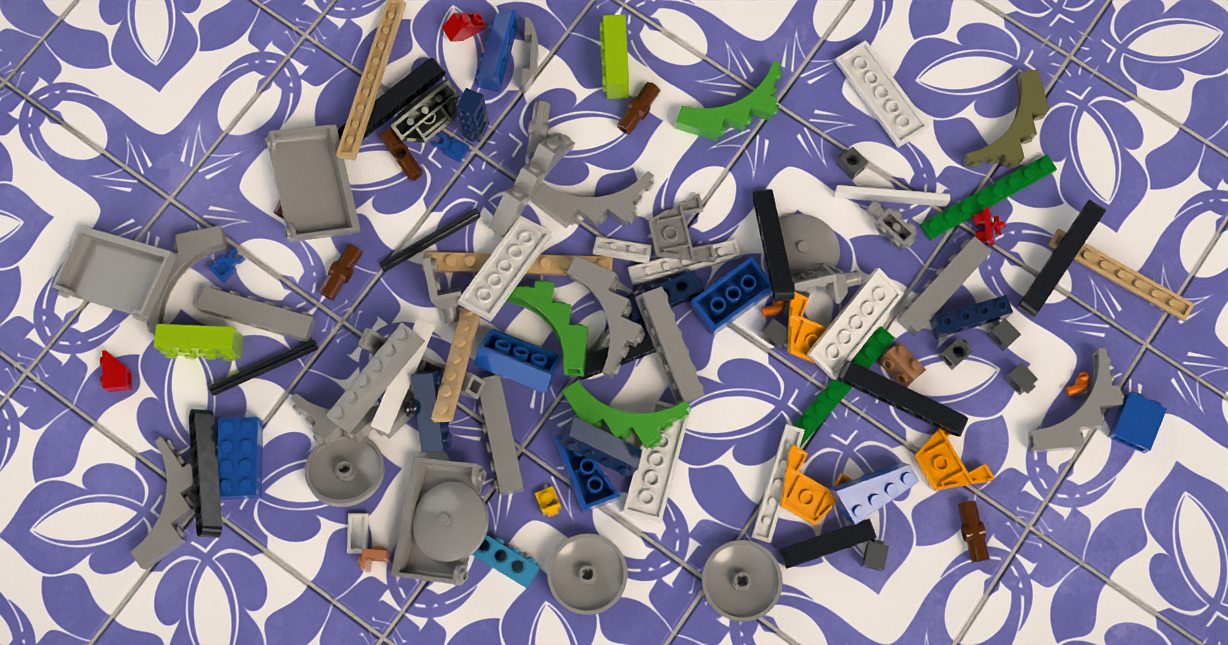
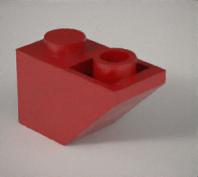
M478 12L453 13L442 26L450 42L464 41L487 28L483 17Z
M103 350L102 357H100V366L103 373L100 376V384L103 389L108 392L132 390V371L108 351Z

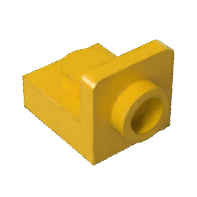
M553 486L535 493L543 516H554L559 513L558 510L562 509Z

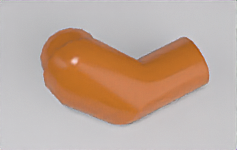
M773 301L771 306L761 307L762 316L781 313L786 305V301Z
M1086 372L1079 373L1075 385L1065 387L1066 395L1072 396L1085 392L1090 382L1089 374Z

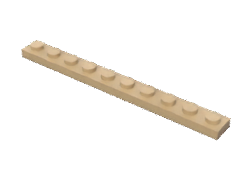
M404 0L386 1L336 153L339 159L356 161L406 7Z
M423 252V256L432 254V258H436L438 269L435 272L478 273L491 256L490 253ZM539 255L525 275L569 276L567 271L575 256ZM577 256L612 271V257Z

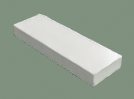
M596 236L593 254L649 263L652 245Z

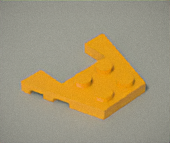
M794 292V300L789 301L787 353L816 364L807 355V352L827 328L802 317L809 298Z
M938 429L913 456L933 491L990 482L995 479L987 464L968 472L947 438L951 434L941 429Z
M790 445L779 506L808 523L816 525L832 509L836 501L828 488L799 472L808 453L794 445ZM839 473L833 486L853 479L843 473Z

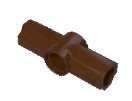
M647 82L638 96L632 98L627 106V111L617 123V127L621 132L630 135L639 121L647 116L652 103L661 92L656 84Z
M392 128L383 131L380 135L381 140L409 181L419 179L424 172L409 152L408 147L399 139ZM399 153H406L404 157H398Z
M348 244L338 261H334L330 266L328 277L318 292L327 299L334 301L343 284L348 283L351 279L353 268L363 252L357 247Z
M976 501L959 503L958 508L962 521L961 533L964 541L967 542L971 563L989 560L985 542L986 530L983 522L980 521Z

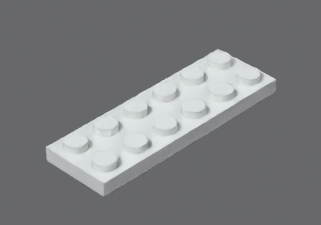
M866 40L835 59L836 64L897 148L929 129V125Z
M520 215L458 299V304L491 322L553 236L552 232Z
M875 268L807 352V355L831 379L836 380L846 360L851 361L904 293L880 268Z
M653 399L650 413L669 409L676 405ZM689 416L682 421L677 420L674 422L669 430L665 432L663 430L660 431L663 439L657 447L646 450L641 443L640 449H642L639 468L633 473L623 513L659 523L662 522Z

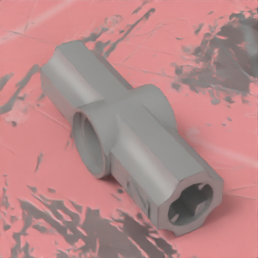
M546 101L535 102L532 120L529 122V140L526 155L531 158L538 144L548 137V119L551 105Z

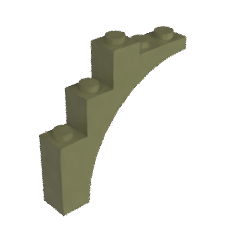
M1038 69L1020 72L1016 78L1018 92L1017 109L1009 129L994 143L981 150L967 153L962 160L964 167L970 166L975 168L983 163L991 165L999 161L1002 167L1015 168L1020 165L1025 158L1021 144L1032 142L1037 135L1034 121L1043 119L1049 111Z

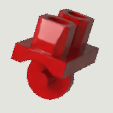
M983 208L984 212L974 214L975 226L985 225V230L975 231V235L982 243H988V246L994 245L993 230H995V235H1001V229L1006 228V223L1000 221L999 216H994V222H992L989 208Z

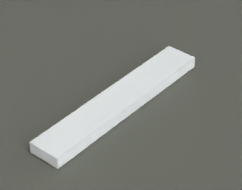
M837 185L834 192V198L877 200L880 202L946 207L950 202V194L846 185Z
M737 238L712 245L716 258L714 263L660 258L649 261V263L627 267L632 286L678 275L685 270H697L739 259L742 255Z
M417 318L412 331L424 339L425 342L387 387L370 427L389 434L411 384V375L417 370L435 328L434 325Z
M785 424L752 532V538L771 543L781 510L779 505L789 447L794 445L800 448L804 429Z

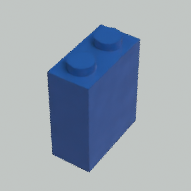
M1130 392L1124 396L1123 405L1119 407L1108 438L1145 454L1152 449L1167 408L1163 407L1158 401H1149L1143 398L1144 396L1140 393Z

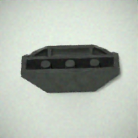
M445 80L427 90L403 109L389 126L401 141L426 143L454 120L459 94L449 80Z

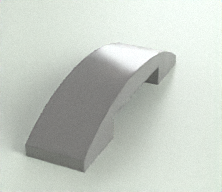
M525 17L524 35L525 42H531L530 68H522V93H526L532 85L539 63L537 34L529 17Z

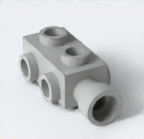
M875 200L866 209V212L877 218L874 224L876 230L881 235H885L890 239V243L895 248L902 250L906 246L908 248L912 246L916 241L915 236L917 233L915 232V226L910 222L905 223L901 219L902 215L898 210L888 208L885 211L881 207L882 205Z

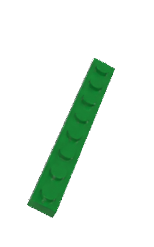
M1048 154L924 221L920 224V227L929 241L973 218L974 214L984 212L983 208H991L1056 172L1057 168Z
M880 326L851 361L869 369L893 342L895 337ZM833 379L793 426L805 430L800 447L852 387L840 382L838 379Z

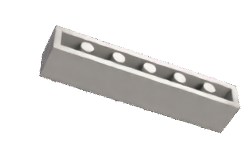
M975 236L971 241L967 239L960 246L962 250L959 254L954 253L947 260L949 265L946 268L942 266L935 273L938 277L934 281L930 279L923 286L925 291L922 294L918 292L911 299L913 304L909 308L905 306L898 315L901 317L897 322L914 337L992 252Z
M213 285L210 288L203 287L196 306L202 313L303 342L310 341L316 325V321L310 313L301 311V314L296 313L290 307L283 306V308L276 307V304L265 301V303L258 302V299L252 296L244 298L234 291L223 292L221 288Z
M663 287L636 296V302L676 404L678 405L685 400L689 402L704 396L703 385L697 377L696 367L691 362L689 349L684 344L682 331L677 326L675 313L670 308L668 296Z
M401 322L326 416L338 427L351 433L425 340Z
M494 375L481 378L485 381V385L479 396L482 404H478L480 415L485 417V423H482L484 434H488L489 441L486 442L487 450L493 456V460L490 461L491 470L496 472L497 479L494 480L495 489L500 491L501 496L525 491L501 377Z

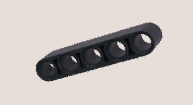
M645 332L642 342L638 343L636 348L628 345V354L625 358L622 357L620 364L622 366L656 353L648 332ZM609 346L586 355L584 376H578L579 380H585L603 373Z
M866 519L856 525L851 524L784 547L779 551L785 568L788 569L877 538L871 520Z

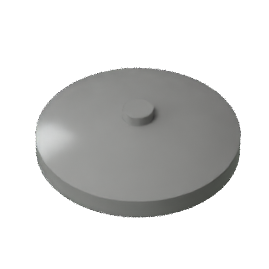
M806 214L791 215L780 220L790 272L823 264L833 267L837 266L840 256L839 242L828 224L817 217Z
M344 433L329 447L323 443L321 445L318 444L310 453L305 465V479L311 493L319 501L335 507L353 506L368 499L381 485L385 473L382 453L372 440L365 437L361 442L357 443L354 439L349 440Z
M447 482L435 486L419 501L413 516V535L418 547L426 556L444 563H454L468 558L480 547L486 536L489 523L487 506L481 495L465 484Z
M586 533L572 536L556 548L548 564L547 578L550 590L560 605L576 614L595 615L608 610L621 598L627 584L628 570L622 552L612 541L597 534Z
M747 540L728 542L717 548L705 563L702 572L703 593L709 605L724 618L737 622H748L761 618L776 605L781 595L783 578L780 566L773 554L758 543Z

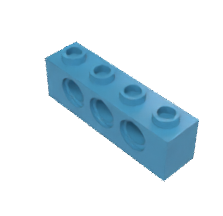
M486 535L483 541L489 542V548L485 551H481L478 548L472 556L524 588L529 589L540 570V567L537 566L539 562L529 556L527 559L520 556L522 552L513 546L510 549L503 545L504 541L497 536L491 538ZM497 552H506V558L503 561H497L495 558ZM521 561L523 563L521 571L516 572L512 569L514 562Z

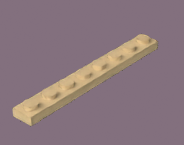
M1058 228L1048 246L1056 249L1066 232ZM1084 243L1074 258V261L1181 321H1186L1195 305Z
M464 307L461 308L431 419L434 422L453 421L480 320L479 315Z

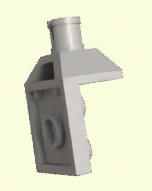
M432 254L424 255L422 261L430 300L439 310L442 309L444 323L457 322L459 319L457 306L459 305L458 299L462 294V287L441 290L440 276L436 277L435 273L438 269L437 260L432 258Z
M828 264L791 272L795 291L804 292L809 290L810 287L826 286L827 294L836 304L842 302L848 293L849 287L861 285V276L858 270L844 273L841 269Z

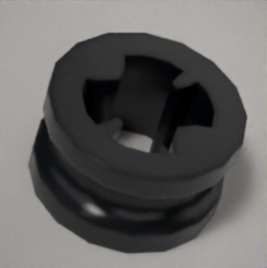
M411 398L410 401L403 400L406 417H409L411 414L416 416L417 410L414 398Z

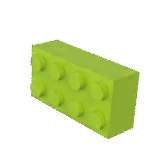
M625 14L603 15V22L600 23L603 93L607 92V99L629 98Z
M156 324L153 347L170 359H176L177 356H185L184 358L191 360L196 359V357H204L205 360L223 358L225 361H235V358L241 359L243 335L235 327Z

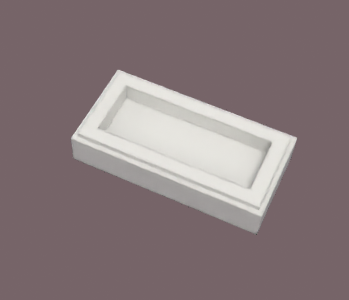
M348 513V554H362V549H368L369 513Z

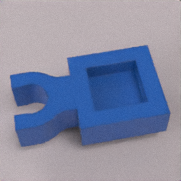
M440 133L439 138L444 140V142L439 144L435 141L434 147L440 150L444 149V155L461 163L470 148L469 145L454 137L450 141L444 134Z
M235 248L230 251L227 258L224 256L220 257L209 268L223 283L237 271L234 266L246 260L242 255L234 259V256L238 253Z

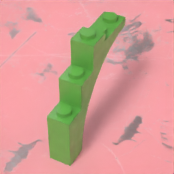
M773 61L770 71L762 83L753 92L737 102L716 108L681 106L675 129L718 142L719 136L724 135L726 126L744 131L746 125L750 126L753 116L771 121L772 115L776 116L779 105L776 104L777 97H774L777 90L774 84L776 80H780L782 70H779L781 63Z
M542 280L535 281L534 288L529 286L515 287L505 302L524 307L544 320L555 333L562 347L564 375L584 376L589 335L588 326L582 324L570 325L572 316L571 304L565 302L554 303V282Z
M578 380L562 390L580 420L599 429L602 428L603 423H606L613 435L621 440L629 438L632 435L631 432L635 431L646 450L648 448L653 449L661 443L660 441L663 438L660 431L663 430L665 432L669 430L674 422L686 419L691 412V408L686 400L672 408L659 412L642 414L624 412L598 401L586 391Z

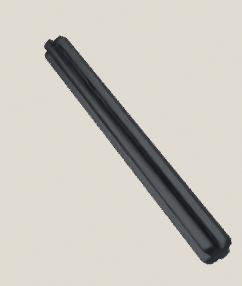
M474 208L381 261L379 263L380 267L384 272L392 269L478 220L481 217L479 211Z
M315 340L308 341L209 385V391L215 396L318 350V345Z

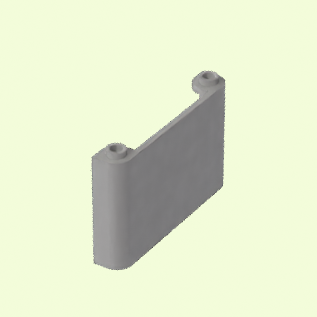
M336 124L269 131L267 138L264 139L265 148L269 149L286 225L284 228L286 239H289L290 242L359 233L360 226L345 161L336 156L340 144Z
M80 225L52 284V288L58 291L57 294L64 298L72 296L133 315L134 319L144 322L145 319L149 320L177 259V255L165 249Z
M413 457L391 576L453 585H462L467 580L469 557L454 563H444L431 559L420 550L413 535V516L422 497L430 489L442 483H462L473 488L481 495L482 484L486 478V472L481 465Z

